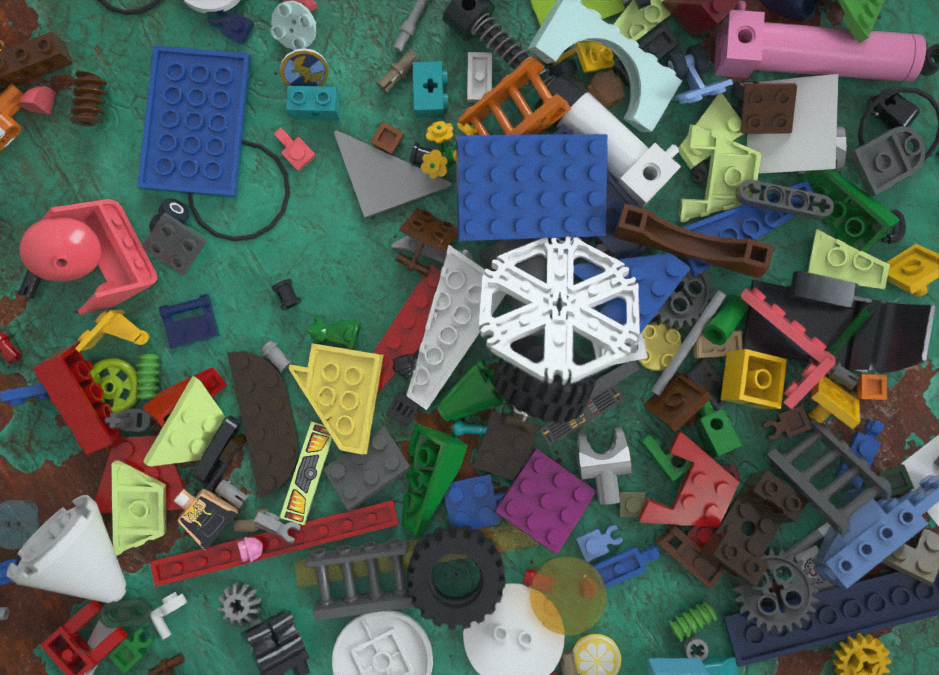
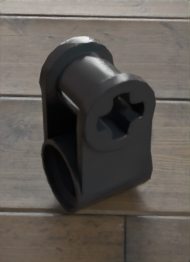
M885 89L882 92H880L879 95H875L872 98H870L867 103V108L874 100H876L883 93L894 89ZM897 93L883 99L873 108L870 114L887 125L889 129L900 126L910 127L920 113V110L915 104Z

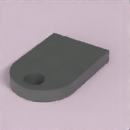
M900 126L882 133L850 151L849 154L870 197L879 194L915 173L924 162L925 145L918 132L910 127ZM908 140L913 145L912 152H910L907 148Z

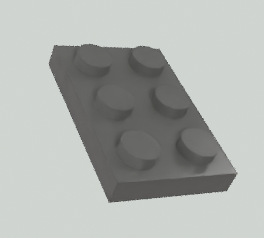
M383 427L370 436L367 454L347 452L323 470L347 510L352 511L412 469L387 428Z

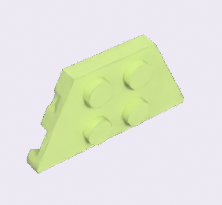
M192 376L143 461L146 465L157 466L201 460L223 422L224 414L201 381L196 377Z
M117 460L112 463L113 549L116 556L127 549L136 548L143 545L146 541L154 540L166 533V484Z

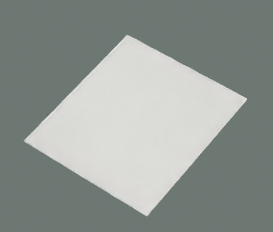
M838 74L758 82L760 84L796 83L797 85L792 133L747 134V147L762 153L759 173L836 169Z

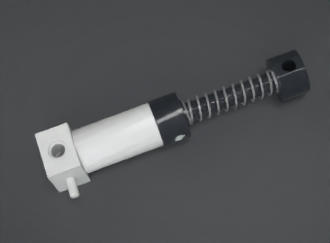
M451 0L443 14L442 20L462 40L468 41L477 34L480 37L479 42L485 41L487 43L486 48L491 47L494 50L493 55L498 54L501 56L500 61L505 60L508 63L507 67L511 66L514 71L524 60L531 57L528 55L529 51L527 49L522 50L521 43H515V37H508V31L501 30V24H494V18L491 16L495 5L490 0ZM543 69L538 73L552 96L558 94L572 108L552 125L557 129L562 124H565L573 134H608L607 172L639 208H643L681 167L672 159L679 152V148L676 145H671L666 151L662 150L656 143L648 148L568 71L559 77H556V75L550 76L549 69ZM531 81L528 82L527 87L533 86ZM541 97L535 105V110L543 105Z

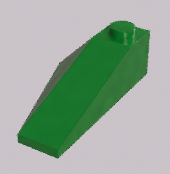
M832 169L809 170L800 177L802 182L808 181L813 193L828 196L833 201V212L823 220L826 224H829L835 235L834 238L859 251L866 253L900 221L883 204L873 197H869L866 192ZM821 203L817 204L821 212L825 210V208L821 207Z

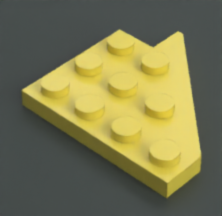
M312 343L308 367L289 364L288 368L338 448L342 451L362 455L367 454L383 355Z

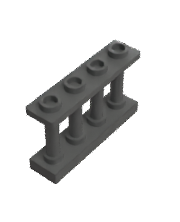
M813 418L810 421L812 427L810 431L812 434L786 454H780L774 448L767 454L768 464L798 494L808 500V504L841 537H844L850 532V516L876 495H880L885 501H888L891 498V485L883 476L874 474L870 470V465L863 458H857L851 453V449L846 442L841 439L838 441L826 424L823 422L819 423ZM818 441H821L830 449L827 454L805 471L801 470L798 472L792 466L794 460ZM840 458L849 469L823 490H817L811 484V479L836 459ZM857 476L870 486L843 508L839 507L836 509L830 503V498Z
M395 538L381 544L367 542L359 547L351 548L349 545H344L336 548V550L316 549L309 553L305 565L307 568L316 566L321 597L314 605V621L414 607L412 596L408 595L407 586L405 585L401 555L408 553V541H401V539ZM391 556L396 588L383 591L380 588L376 558ZM366 560L371 590L368 594L359 595L355 591L352 561ZM341 563L346 595L333 598L330 595L326 565Z

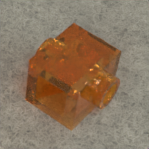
M613 70L606 73L600 71L591 77L587 89L607 110L621 104L625 97V93L622 90L624 88L622 80L618 75L615 76Z

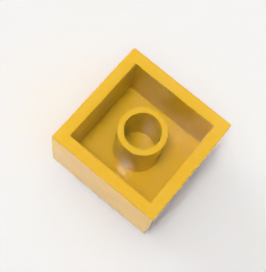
M748 349L727 351L721 400L759 409H781L787 359Z

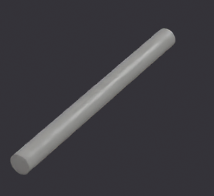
M717 290L652 388V392L660 396L726 297L724 293Z

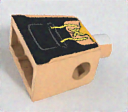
M183 489L174 499V502L184 509L178 518V522L205 551L238 514V508L221 497H217L216 494L206 489H202L196 497H193Z

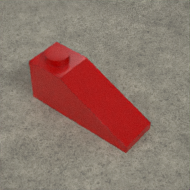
M213 367L194 375V377L201 381L211 397L227 385ZM192 377L161 391L142 407L160 428H163Z

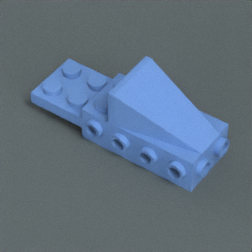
M929 475L923 478L918 483L920 487L915 491L910 490L904 493L900 498H890L888 501L882 498L877 502L871 499L850 516V532L844 537H841L830 526L817 555L811 559L816 565L813 567L816 573L824 580L827 578L831 584L847 589L928 525L921 515L939 502V475ZM866 489L847 490L839 507L843 508Z

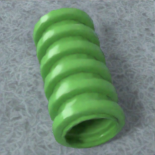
M139 354V356H136V359L139 360V363L136 364V367H139V371H136V375H139V379H136V383H139V387H136V390H139L136 398L153 399L158 395L156 393L159 390L157 386L159 379H157V375H159V371H157L159 356L156 354Z
M705 600L702 601V605H695V609H688L689 612L687 614L683 612L682 617H675L674 622L671 620L668 622L671 631L680 642L683 641V637H690L691 632L697 633L696 629L700 628L702 630L704 628L703 625H710L711 620H717L716 613Z

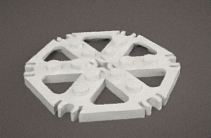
M566 236L564 244H559L556 242V238H552L549 245L548 238H541L497 256L496 260L492 261V268L497 271L492 272L486 269L485 275L482 277L479 331L481 330L482 337L486 335L493 336V338L487 340V347L491 348V352L542 382H544L545 372L548 373V383H552L553 375L559 374L562 376V384H566L569 373L571 375V383H574L625 360L626 356L629 355L631 348L625 346L624 343L635 346L639 338L638 283L635 285V277L624 279L623 277L627 276L629 272L628 267H624V263L574 237L573 246L570 245L569 236ZM536 255L544 256L547 259L546 283L518 269L515 265ZM575 258H584L604 269V273L573 286V260ZM495 291H503L526 304V306L498 318L491 316L492 294ZM558 297H560V303L563 307L560 312V316H558V310L556 307V303H558ZM614 298H622L626 302L627 324L622 326L591 308ZM545 328L544 360L541 363H533L511 350L510 345L512 342ZM572 330L603 347L606 351L605 356L583 366L575 365L572 362Z

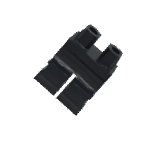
M284 609L265 619L264 622H260L240 633L246 644L253 647L252 658L260 671V675H284L283 673L292 669L294 675H307L310 673L306 661L310 657L299 635V630L295 628V619L290 610ZM272 632L276 634L275 642L272 640Z

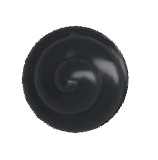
M411 353L393 358V371L406 380H410L413 376V371L416 369V359L412 358Z

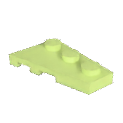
M722 93L716 95L695 124L731 141L743 135L741 133L742 120ZM688 135L678 147L679 154L690 169L709 158L712 149L688 148Z
M815 229L807 272L857 283L863 287L885 289L889 264Z

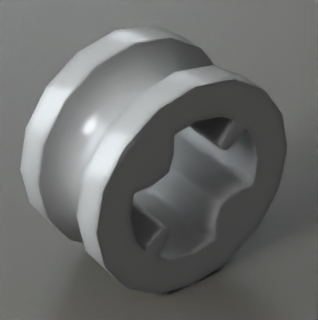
M692 636L684 642L683 650L688 658H700L701 661L706 659L709 652L708 646L701 638ZM693 644L696 646L701 644V647H699L701 652L699 654L695 652L690 654V651H693L690 648Z

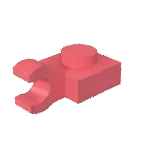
M282 128L274 133L276 138L286 147L281 152L282 155L298 172L316 157L315 153L300 137L293 141Z

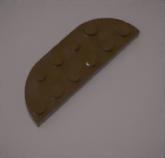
M231 352L228 353V358L260 498L279 489L291 476L299 459V437L288 388L279 370L269 361L256 354Z

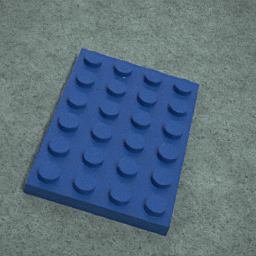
M153 46L137 184L139 189L236 198L251 66L250 54Z
M608 134L456 135L457 240L606 236Z

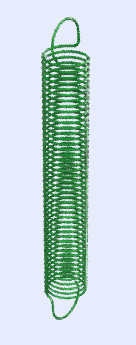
M867 310L861 314L859 313V317L853 320L854 323L847 327L848 330L843 332L844 335L838 338L834 345L829 348L828 352H837L838 349L836 350L835 348L841 347L843 341H848L849 338L847 339L846 337L852 336L854 334L853 331L859 328V324L865 323V319L869 315L871 316V313Z

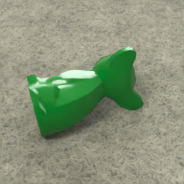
M315 316V323L306 329V332L314 340V344L321 345L327 339L332 343L345 344L349 350H353L354 345L358 341L361 322L341 320L327 325L322 317Z

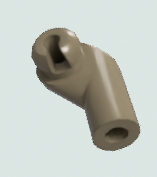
M260 509L256 511V515L258 512L265 514L266 511H270L269 509ZM255 519L236 520L234 523L235 532H255L260 528L254 526Z

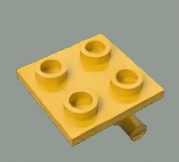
M122 309L110 310L109 312L104 311L95 320L97 323L95 328L91 331L89 329L86 330L78 338L80 344L75 349L80 352L93 348L106 333L138 345L147 343L150 335L146 331L137 328L124 317L125 311Z

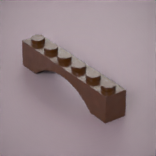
M624 204L619 214L613 236L758 279L769 269L774 249L773 245L752 239L723 238L693 232L669 223L649 210Z

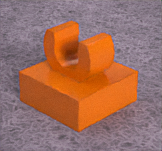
M858 374V399L887 400V375Z

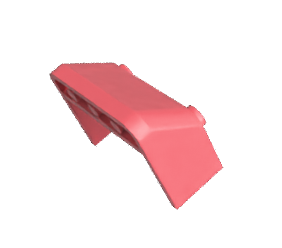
M105 199L52 207L41 219L42 221L49 218L63 217L77 220L91 228L99 239L101 257L98 266L107 283L101 284L89 300L78 310L80 315L116 306L149 288L157 280V273L127 215L118 202Z

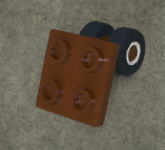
M753 81L734 83L732 85V96L739 99L738 106H732V108L742 120L741 133H792L797 93L796 83L760 84Z

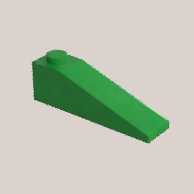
M420 424L415 425L408 448V455L412 456V469L406 472V478L409 479V490L404 495L402 526L416 537H420L458 473L468 446L451 434Z

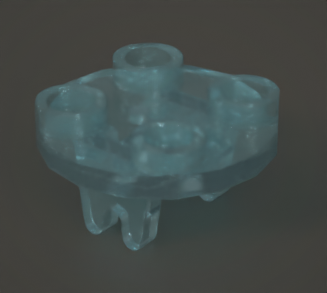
M13 499L0 504V546L13 550L22 548L40 528L38 509L35 504L28 503L25 500Z

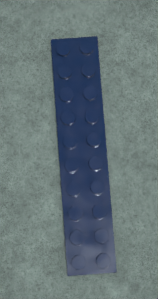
M892 570L859 579L847 589L837 585L819 589L817 594L812 595L819 600L818 604H810L816 612L814 614L806 612L810 621L806 623L800 619L801 629L796 628L792 624L791 633H788L785 627H782L780 635L777 634L775 627H772L770 632L766 633V625L764 624L757 629V621L755 619L747 622L748 612L740 614L739 611L723 614L737 666L741 667L844 640L848 636L852 638L857 636V633L863 635L939 615V570L931 586L898 570ZM796 596L786 598L789 605H799V600ZM778 600L780 612L785 613L781 602ZM770 602L760 605L764 612L771 613L774 611V606Z

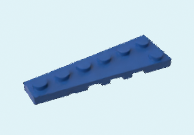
M807 180L788 187L813 193ZM776 193L767 195L769 202H778ZM791 197L792 206L801 208L802 201L798 197ZM741 205L683 228L710 236L757 240L796 215ZM683 257L686 264L690 267L692 277L713 266Z

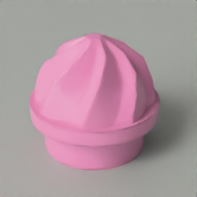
M244 537L243 541L237 542L242 562L248 560L253 562V560L261 556L263 545L257 538Z

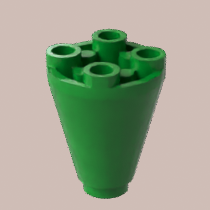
M483 359L474 363L442 398L441 403L437 405L438 412L446 422L450 420L455 421L505 403L503 396H499L494 386L493 374L495 370L493 368L489 370Z

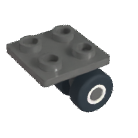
M168 198L163 200L159 206V214L154 215L149 223L151 233L142 247L180 274L185 275L207 243V240L184 225L190 215L188 208L182 202Z

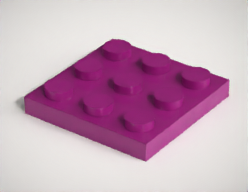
M533 449L494 512L557 555L596 491L541 451Z

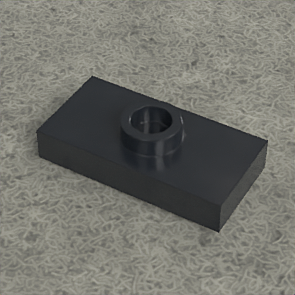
M700 358L684 376L708 391L712 397L709 401L713 409L718 411L727 402L721 400L723 380L704 358Z

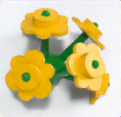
M444 121L432 123L426 129V139L429 141L435 140L436 143H439L440 151L432 150L430 154H424V162L421 165L422 172L429 174L432 179L438 176H445L447 169L456 163V144L452 149L445 146V141L453 138V126L451 123L446 124ZM457 123L458 128L464 132L463 135L477 134L473 125Z

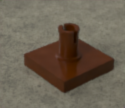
M678 372L670 379L660 396L654 394L643 406L649 413L676 432L683 424L685 426L693 425L697 421L695 413L712 397L708 391Z

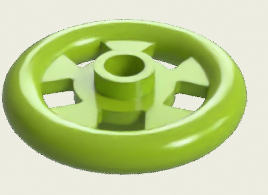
M117 358L103 359L92 365L93 370L90 371L95 383L101 384L104 391L103 403L105 399H114L113 407H111L113 413H119L123 409H131L139 399L136 398V395L139 394V390H136V387H139V383H136L139 375H136L134 367L128 362ZM108 369L110 375L101 379L99 372ZM121 370L128 376L124 382L117 376ZM109 383H112L114 387L111 392L107 389ZM124 388L130 390L126 400L120 398Z

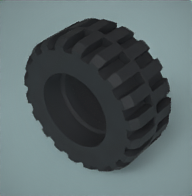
M526 336L512 342L510 345L512 351L533 363H541L544 360L545 340L541 339V337L535 336L531 338ZM572 350V362L575 365L583 366L587 364L583 357H579L578 353ZM500 357L493 374V382L499 396H503L504 401L507 404L513 405L514 409L519 412L523 411L528 414L527 416L537 417L545 422L562 423L564 421L567 423L582 415L596 385V377L594 373L571 383V375L569 373L567 383L562 384V376L555 374L553 375L552 383H548V373L545 372L544 382Z
M449 524V527L444 529L442 526L438 527L432 534L427 533L422 538V541L416 545L410 557L406 577L408 581V595L412 596V604L415 609L419 608L421 610V616L424 619L432 618L433 625L441 627L442 623L448 624V629L456 630V625H463V629L471 628L472 622L476 621L477 624L485 621L484 616L487 613L492 615L496 610V603L501 602L503 597L502 591L505 588L506 581L501 554L496 549L495 543L491 538H486L485 533L479 529L477 531L472 530L471 526L468 525L456 527V524ZM449 554H463L473 559L480 570V581L475 590L461 597H451L441 593L432 581L433 567L440 558Z

